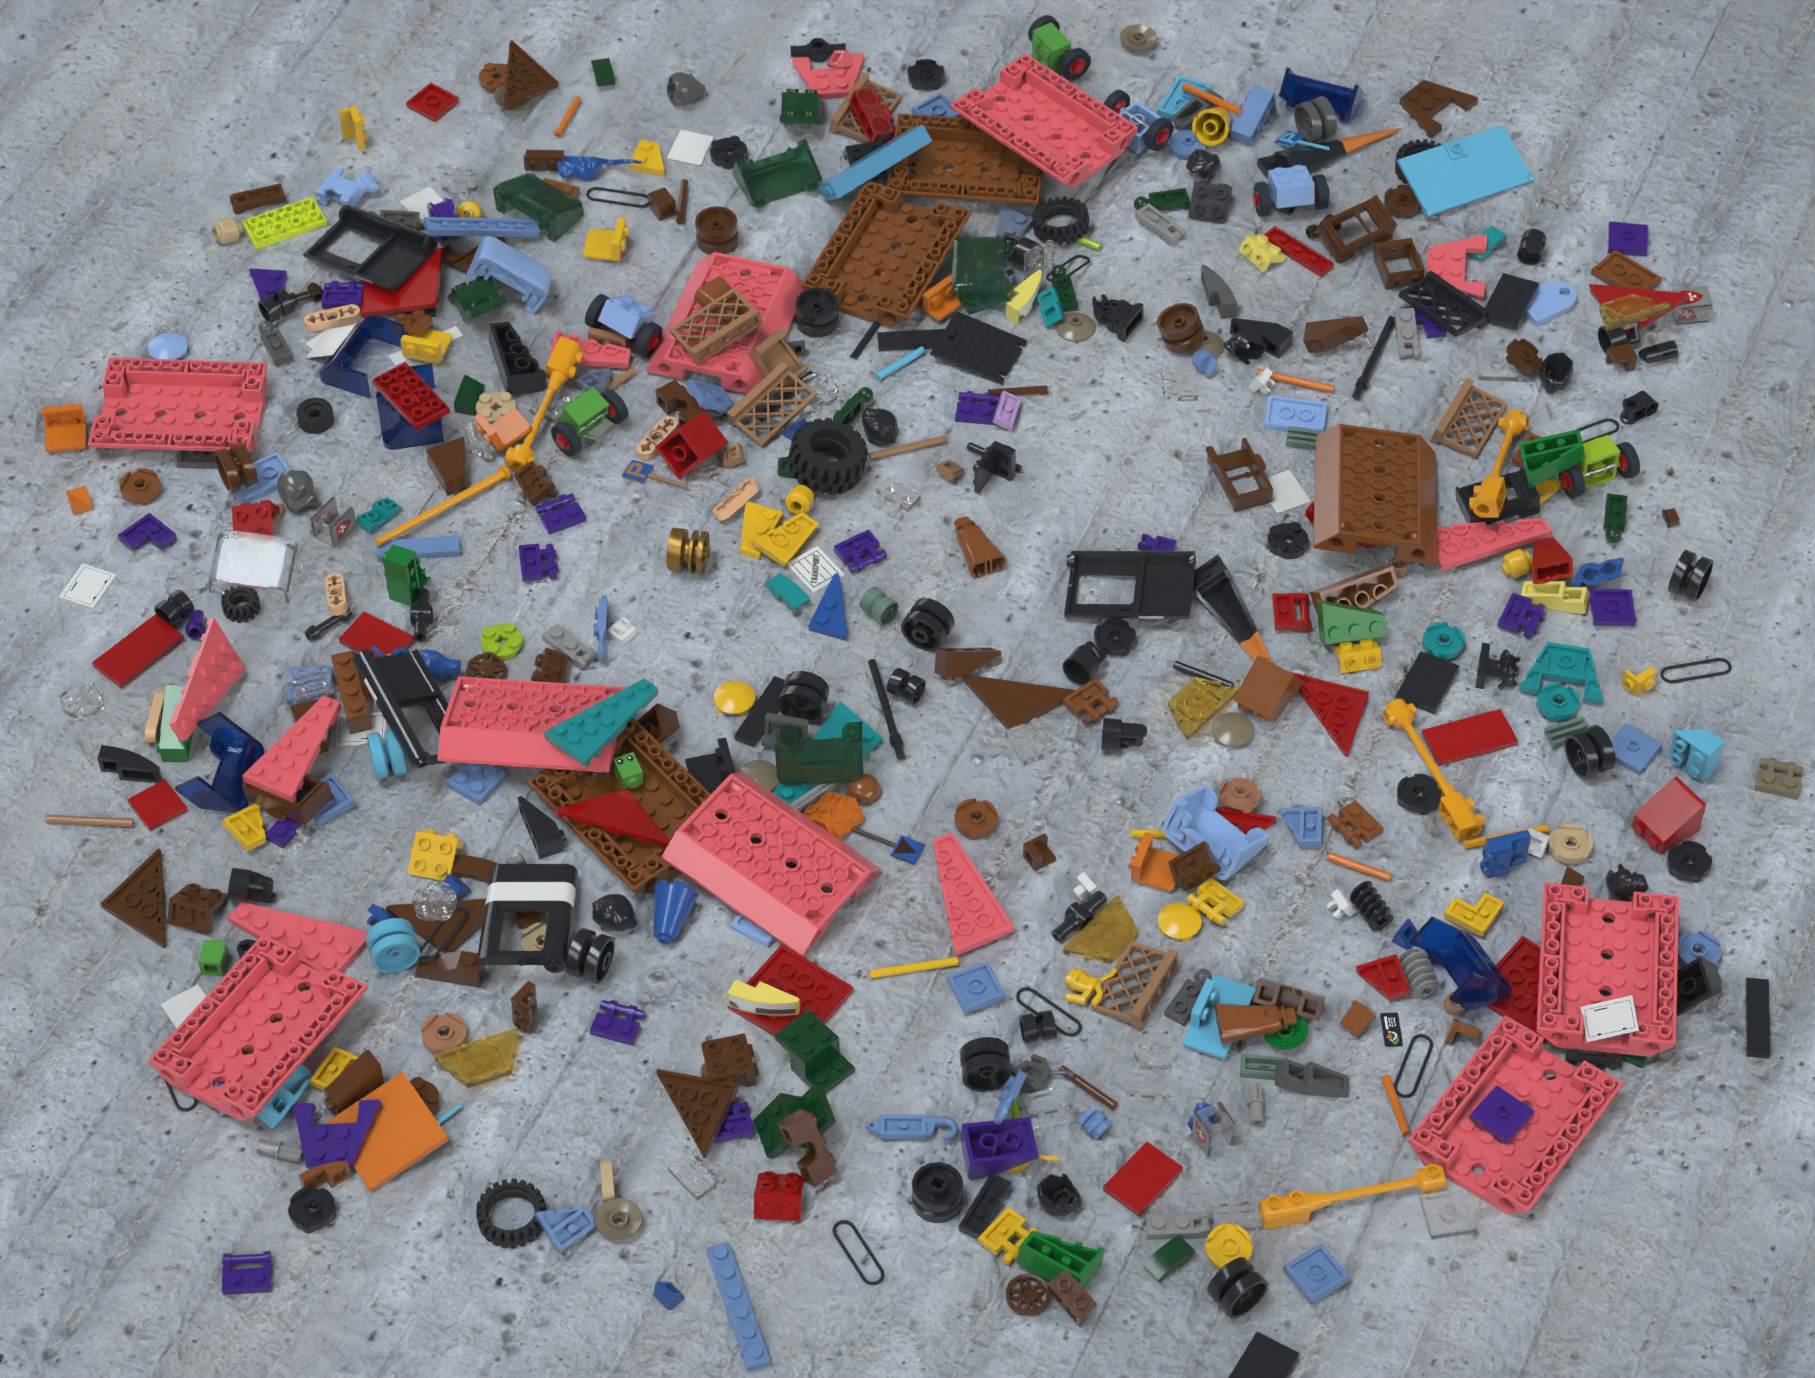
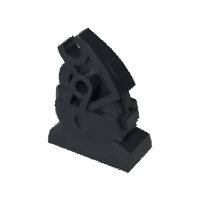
M1105 294L1101 295V301H1097L1096 296L1092 297L1093 315L1097 322L1105 324L1110 331L1117 332V338L1122 342H1125L1144 318V304L1142 303L1132 305L1123 299L1108 300Z

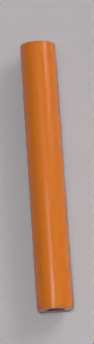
M574 97L554 133L555 137L560 138L582 100L581 97Z
M1331 852L1328 854L1327 861L1388 882L1391 880L1392 873Z
M1383 1075L1381 1080L1402 1136H1408L1411 1134L1390 1075Z

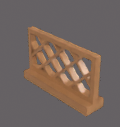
M862 73L831 118L829 132L836 134L837 131H840L864 143L869 142L866 136L861 134L863 130L861 127H858L856 123L858 120L853 116V110L849 104L854 90L869 87L877 90L876 94L880 96L882 101L880 105L886 104L891 113L902 95L870 81L869 75ZM890 96L894 100L886 102L884 97ZM852 123L854 128H847L844 124Z
M733 288L669 330L698 366L763 323L759 311L755 307L753 308ZM735 296L737 298L736 303H727V300ZM714 308H721L720 314L710 313ZM725 308L735 309L734 314H724ZM739 309L748 310L743 315H738ZM699 318H705L704 324L694 323ZM709 319H719L717 325H708ZM723 319L732 320L726 326L721 325ZM681 329H689L687 335H679L677 332ZM693 329L702 330L701 336L692 335ZM706 330H716L712 335L705 336ZM690 340L699 341V343L693 346L692 348L689 346Z
M781 362L727 412V420L731 426L738 427L762 448L817 397V393L789 371L788 366L784 362ZM790 378L795 382V387H783V382ZM806 391L810 395L806 399H797V392ZM774 392H781V400H769V395ZM783 392H795V399L783 400ZM795 404V409L792 412H783V405ZM758 405H767V413H755V408ZM769 405H781V412L769 413ZM769 417H781V423L770 425ZM744 418H753V426H744L741 421ZM755 418H767V425L755 426ZM756 430H767L768 435L761 440L756 436Z
M1466 378L1436 427L1430 442L1438 445L1440 441L1475 459L1497 424L1499 417H1501L1506 409L1507 403L1472 386L1474 381ZM1472 394L1480 397L1482 401L1474 402L1471 397ZM1494 404L1500 407V410L1492 411L1489 405ZM1484 406L1487 412L1479 413L1476 407ZM1472 408L1474 414L1466 415L1464 409ZM1489 417L1492 423L1484 424L1481 418ZM1477 419L1479 425L1471 426L1469 420ZM1456 421H1464L1466 427L1458 428ZM1482 430L1484 436L1476 437L1474 431ZM1469 432L1471 438L1463 439L1461 433ZM1448 434H1456L1458 440H1452L1446 436ZM1474 443L1476 450L1473 451L1467 448L1466 444Z
M1130 941L1114 967L1117 968V973L1106 980L1101 989L1103 998L1096 1008L1091 1006V1011L1131 1023L1133 1029L1141 1031L1180 966L1178 952L1169 949L1166 953ZM1133 950L1141 952L1143 955L1134 959L1130 958ZM1156 957L1162 959L1160 963L1152 966L1149 962L1150 959ZM1145 961L1148 967L1136 971L1134 965ZM1131 966L1133 972L1121 976V969ZM1151 973V979L1141 982L1139 976ZM1136 977L1138 983L1126 987L1124 981ZM1121 982L1123 988L1111 992L1110 987ZM1141 989L1142 994L1140 996L1131 998L1129 992ZM1126 994L1128 1000L1116 1003L1114 997ZM1111 999L1113 1005L1107 1007L1100 1006L1101 1002ZM1131 1005L1132 1010L1129 1015L1120 1012L1119 1009Z

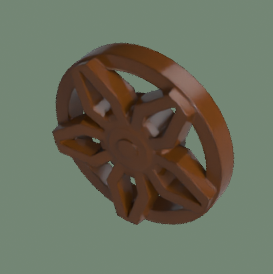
M490 652L473 657L469 660L466 668L467 677H471L470 669L475 671L472 677L478 675V678L496 679V675L502 673L499 679H505L506 676L505 663L500 657Z
M1022 1274L1016 1276L1006 1287V1302L1018 1315H1036L1043 1312L1049 1304L1050 1293L1048 1292V1284L1037 1275ZM1029 1280L1036 1281L1039 1284L1033 1286ZM1017 1282H1019V1289L1016 1288L1011 1290V1288ZM1046 1292V1299L1043 1301L1041 1296ZM1022 1304H1026L1023 1309L1020 1308Z

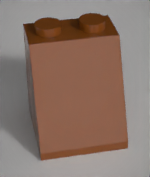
M1257 655L1233 700L1239 703L1237 706L1239 709L1247 713L1252 710L1257 713L1255 717L1267 723L1270 720L1275 723L1304 681Z

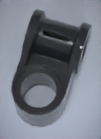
M1642 390L1623 400V411L1620 413V420L1625 424H1634L1654 414L1658 409L1659 403Z

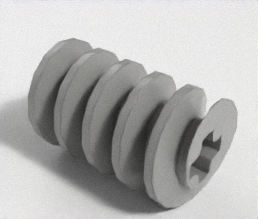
M1409 949L1401 954L1399 960L1415 998H1425L1439 988L1440 984L1436 980V974L1433 973L1434 969L1431 966V961L1428 959L1427 952Z

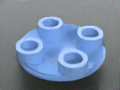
M177 333L160 334L154 337L148 345L149 354L154 359L176 360L183 359L187 355V340Z

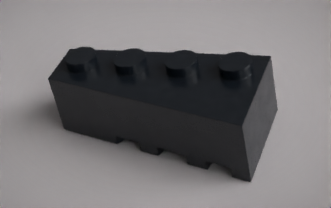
M510 322L490 323L488 341L505 392L517 395L545 391V371L539 368L537 360L529 354V349L526 345L522 344L520 336Z

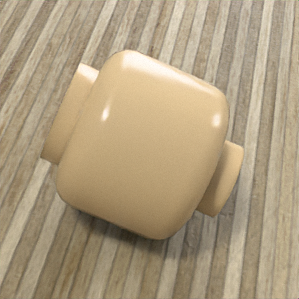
M231 217L219 219L212 226V235L220 244L236 242L240 234H242L241 224Z

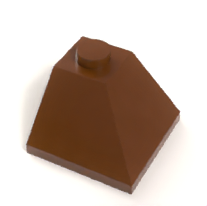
M658 703L637 720L660 744L680 728L676 711Z

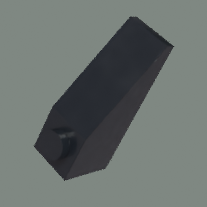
M1239 318L1231 319V335L1245 328L1254 329L1268 346L1264 352L1278 359L1292 346L1293 331L1278 323Z
M522 796L517 797L519 812L538 858L541 859L564 852L563 842H566L563 830H559L554 820Z

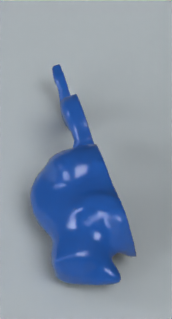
M564 155V162L557 161L556 163L561 178L574 176L583 180H589L598 175L604 164L610 166L633 163L642 164V161L633 159L609 160L598 157Z
M1624 558L1608 559L1600 564H1583L1575 575L1574 584L1569 587H1579L1580 583L1589 587H1595L1602 581H1611L1619 578Z
M371 647V650L375 651L378 657L410 653L406 648L399 647L390 655H385L377 647ZM422 650L419 652L434 678L445 683L449 676L457 680L461 671V660L449 659L434 650Z

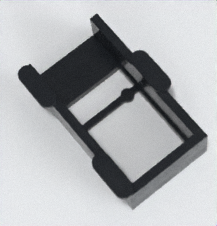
M1520 468V471L1501 475V477H1504L1506 489L1514 488L1518 497L1508 500L1506 496L1499 518H1482L1470 509L1469 501L1470 497H1474V486H1480L1482 481L1461 488L1455 487L1456 502L1466 522H1486V525H1490L1493 522L1517 515L1520 518H1526L1539 514L1540 495L1535 486L1530 489L1528 488L1524 468Z

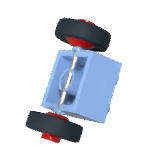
M1115 90L1105 100V106L1138 127L1136 134L1127 146L1135 153H1140L1146 147L1153 151H1159L1170 140L1173 133L1172 122L1157 115L1137 101L1130 105V96L1126 92Z
M1295 165L1290 168L1279 167L1274 170H1268V185L1266 182L1255 183L1252 199L1258 216L1263 217L1270 215L1271 202H1274L1277 209L1314 204L1316 209H1325L1328 207L1330 190L1324 175H1314L1311 178L1306 166Z
M599 294L588 307L584 320L585 324L597 329L602 324H605L630 339L638 337L635 352L643 357H648L653 353L663 332L662 327L653 322L656 313L651 311L648 305L639 304L634 301L633 297L625 294L611 299L604 294Z

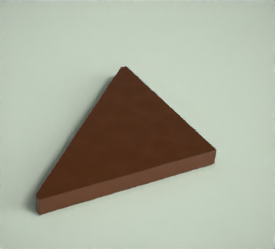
M513 40L509 43L503 110L512 108L557 88L559 83Z
M973 675L963 676V681L1010 733L1062 705L1063 699L1075 691L1072 689Z
M158 848L107 896L100 905L102 909L162 948H165L162 852Z
M486 899L396 904L386 906V910L395 918L408 920L412 924L414 932L426 941L450 908L454 906L465 907L467 909L466 918L441 950L442 953H450L482 926ZM462 909L452 911L432 937L429 944L439 949L463 916L464 911Z
M657 1069V1076L703 1158H707L739 1090L738 1084L720 1080L711 1081L709 1078Z

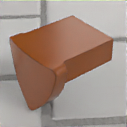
M1353 1000L1352 1006L1342 1018L1340 1024L1355 1036L1360 1037L1371 1020L1375 1018L1376 1013L1365 1004Z
M1453 1019L1445 1043L1451 1045L1456 1031L1478 1039L1481 1028Z

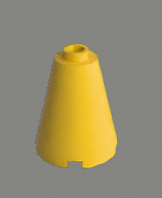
M1222 107L1200 111L1192 123L1193 133L1199 139L1198 141L1207 146H1216L1222 143L1229 134L1231 112Z

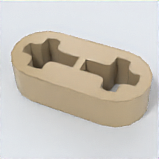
M600 1161L603 1202L615 1199L612 1161Z

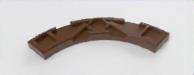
M456 855L453 875L479 881L484 880L489 883L491 868L498 863L475 856ZM515 912L518 929L528 928L535 923H540L539 912Z

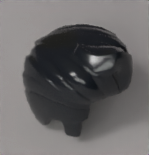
M1195 149L1186 163V169L1202 179L1209 178L1208 182H1210L1221 167L1219 156L1204 149Z
M1252 328L1238 331L1228 341L1223 343L1224 348L1232 356L1237 357L1246 365L1250 364L1248 359H1260L1265 349L1268 348L1260 334Z
M1564 352L1549 354L1540 367L1538 377L1548 394L1563 390L1571 380L1574 365L1573 361Z
M865 408L862 413V423L868 442L871 443L872 440L881 446L895 443L898 433L895 415L886 409Z
M1622 863L1617 865L1618 871L1616 873L1609 870L1605 877L1608 892L1616 900L1632 901L1634 892L1645 893L1649 889L1643 874H1637L1636 871L1631 874L1628 869L1623 867Z
M609 894L592 903L593 921L603 927L601 928L602 931L624 932V930L633 929L637 926L638 922L635 918L633 906L624 895Z
M1049 1174L1036 1186L1039 1203L1044 1212L1050 1216H1066L1076 1211L1077 1208L1082 1207L1080 1194L1066 1174H1062V1177Z

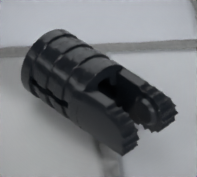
M1670 340L1643 348L1639 351L1638 355L1649 364L1677 357L1678 348L1675 341Z

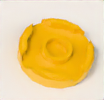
M1226 1223L1212 1229L1205 1244L1208 1259L1218 1269L1239 1257H1245L1249 1260L1253 1248L1252 1239L1244 1228L1237 1224Z

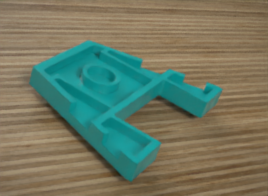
M1547 642L1537 657L1535 664L1530 668L1526 678L1520 684L1519 692L1537 695L1541 678L1585 685L1583 702L1602 705L1603 695L1599 689L1600 684L1596 678L1590 648Z

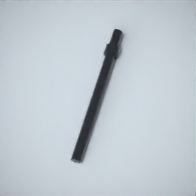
M1393 316L1387 318L1365 369L1355 383L1356 388L1352 395L1355 400L1360 399L1362 392L1366 390L1369 384L1368 379L1395 322Z
M870 659L868 665L890 734V745L894 748L897 759L901 760L905 758L902 747L903 740L897 731L875 659Z

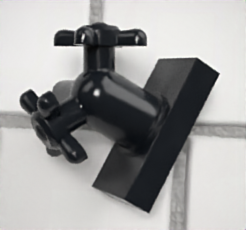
M1482 643L1475 688L1484 689L1487 675L1500 677L1502 682L1498 685L1499 689H1503L1504 686H1515L1517 682L1514 678L1519 675V668L1516 663L1521 658L1515 657L1505 649L1500 655V660L1490 659V644ZM1512 666L1514 672L1510 675V667Z

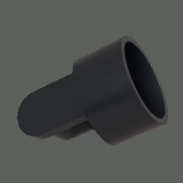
M1005 232L1003 235L1004 240L1000 244L998 252L1013 264L1026 270H1031L1040 257L1041 244L1029 238H1020ZM1011 244L1016 246L1014 250L1009 249Z
M1640 320L1624 324L1614 322L1600 326L1598 329V341L1603 352L1607 354V348L1627 343L1633 346L1639 343L1641 340L1638 326L1641 325ZM1629 329L1631 336L1626 337L1624 330Z
M1088 641L1084 645L1077 647L1063 662V671L1070 681L1078 685H1084L1098 672L1099 665L1107 655L1104 652L1101 653L1092 641Z
M1104 718L1101 750L1120 751V747H1140L1147 736V727L1143 724L1124 723L1122 719Z
M233 867L229 880L228 900L247 903L248 900L272 903L276 899V894L273 892L274 880L271 877L252 872V870ZM251 885L263 886V890L251 888Z

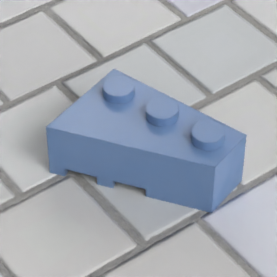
M1253 85L1251 91L1249 90L1246 93L1243 106H1240L1243 111L1240 115L1237 114L1235 121L1231 122L1229 129L1231 140L1251 147L1262 133L1261 128L1263 124L1267 125L1270 120L1267 118L1270 114L1277 112L1274 91L1257 85Z

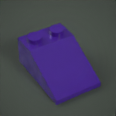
M1031 1117L1004 1119L999 1125L995 1124L994 1121L962 1124L960 1141L968 1178L989 1176L990 1173L997 1174L1036 1160L1039 1157Z

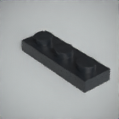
M990 1173L960 1222L958 1231L978 1239L988 1227L1012 1187V1182L994 1173Z

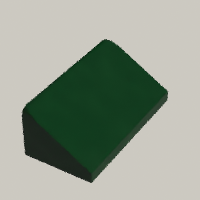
M464 375L454 400L455 413L475 415L476 404L479 401V396L483 393L485 385Z

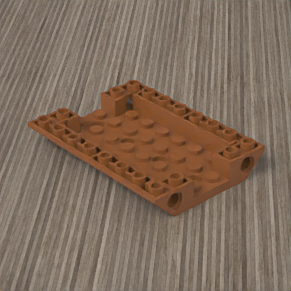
M898 113L894 138L912 127L924 125L932 142L889 168L887 186L901 190L902 196L1026 205L1040 204L1043 170L967 119Z
M866 181L801 287L804 290L815 287L828 289L837 296L838 312L870 322L878 321L881 325L892 328L909 319L922 294L926 291L972 215V211L936 201L930 210L903 202L901 190ZM885 272V274L880 276L876 275L877 273ZM862 299L868 300V301H865V302H863V303H862V302H859V301L862 300Z
M1338 424L1317 435L1315 438L1313 548L1354 554L1357 542L1395 547V560L1437 565L1436 452L1418 434Z
M630 719L627 722V727L616 737V750L613 759L631 752L634 753L643 771V784L628 790L671 841L681 825L711 794L638 721ZM613 760L610 771L599 773L597 776L588 775L593 771L547 768L527 781V784L555 813L558 808L622 790L614 773ZM718 813L715 815L718 819L721 820L727 818V816L723 813ZM566 816L561 818L633 893L652 894L654 893V886L657 881L667 880V884L682 874L661 859L666 849L660 844L653 842L651 844L634 840V837L623 833L618 835L604 831L605 828L593 824L587 826L574 822L575 819Z

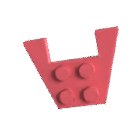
M864 53L849 54L851 66L844 68L811 70L809 57L792 58V64L798 70L800 78H803L806 87L817 90V93L822 94L821 99L846 98L856 83L858 74H860L861 65L864 62Z
M1487 235L1428 247L1426 273L1433 271L1467 296L1472 295L1477 297V300L1484 301L1485 282L1464 281L1465 254L1486 253Z

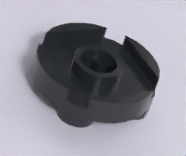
M920 59L915 61V65L908 67V81L915 90H936L941 87V83L944 81V67L937 65L935 60Z
M738 136L714 140L711 143L710 159L716 166L719 164L723 165L725 169L737 168L744 164V160L748 157L747 146Z
M1298 522L1272 526L1267 537L1269 551L1274 555L1275 553L1282 555L1281 558L1295 559L1302 556L1309 542L1307 532L1301 528ZM1289 539L1291 540V543H1288L1287 541L1283 540Z
M1109 618L1105 620V623L1101 625L1099 623L1094 630V643L1101 653L1104 652L1113 656H1126L1130 653L1136 642L1135 629H1132L1129 626V622L1123 619ZM1113 635H1117L1118 639H1113L1111 637H1113Z
M1414 774V777L1409 778L1406 776L1400 780L1397 787V804L1408 811L1427 815L1430 810L1438 805L1441 791L1437 787V782L1428 775ZM1418 791H1421V792H1422V795H1421V796H1418V795H1415L1414 793H1417Z
M1682 841V844L1673 845L1669 849L1666 861L1668 872L1670 875L1682 880L1698 883L1709 873L1712 857L1711 855L1709 856L1702 844L1694 841ZM1690 858L1692 859L1693 863H1687L1684 860L1687 861V859Z
M313 1186L304 1187L294 1193L290 1199L291 1203L288 1207L289 1218L293 1225L302 1229L304 1233L308 1234L320 1230L336 1217L334 1198L324 1188L320 1190L313 1189ZM308 1206H317L314 1212H307Z

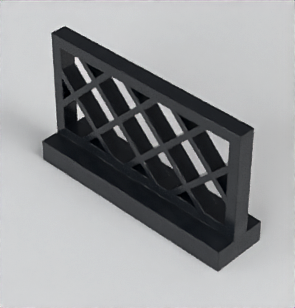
M1433 271L1427 272L1425 279L1400 291L1398 295L1399 298L1454 337H1458L1475 327L1479 329L1485 327L1489 314L1486 308ZM1409 294H1410V295H1417V298H1415V297H1410ZM1421 296L1431 297V299H1423ZM1423 305H1431L1432 308L1424 307ZM1435 306L1445 307V310L1436 309ZM1437 315H1443L1446 318H1440ZM1450 316L1459 317L1460 320L1450 319ZM1451 325L1461 326V328L1455 329Z

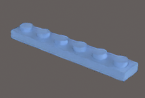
M424 217L423 221L427 235L538 238L540 233L536 219Z
M729 1242L707 1247L706 1254L747 1372L769 1366L770 1358Z

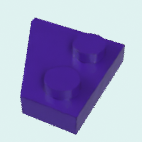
M249 269L260 300L268 296L272 298L273 293L284 289L287 280L286 270Z

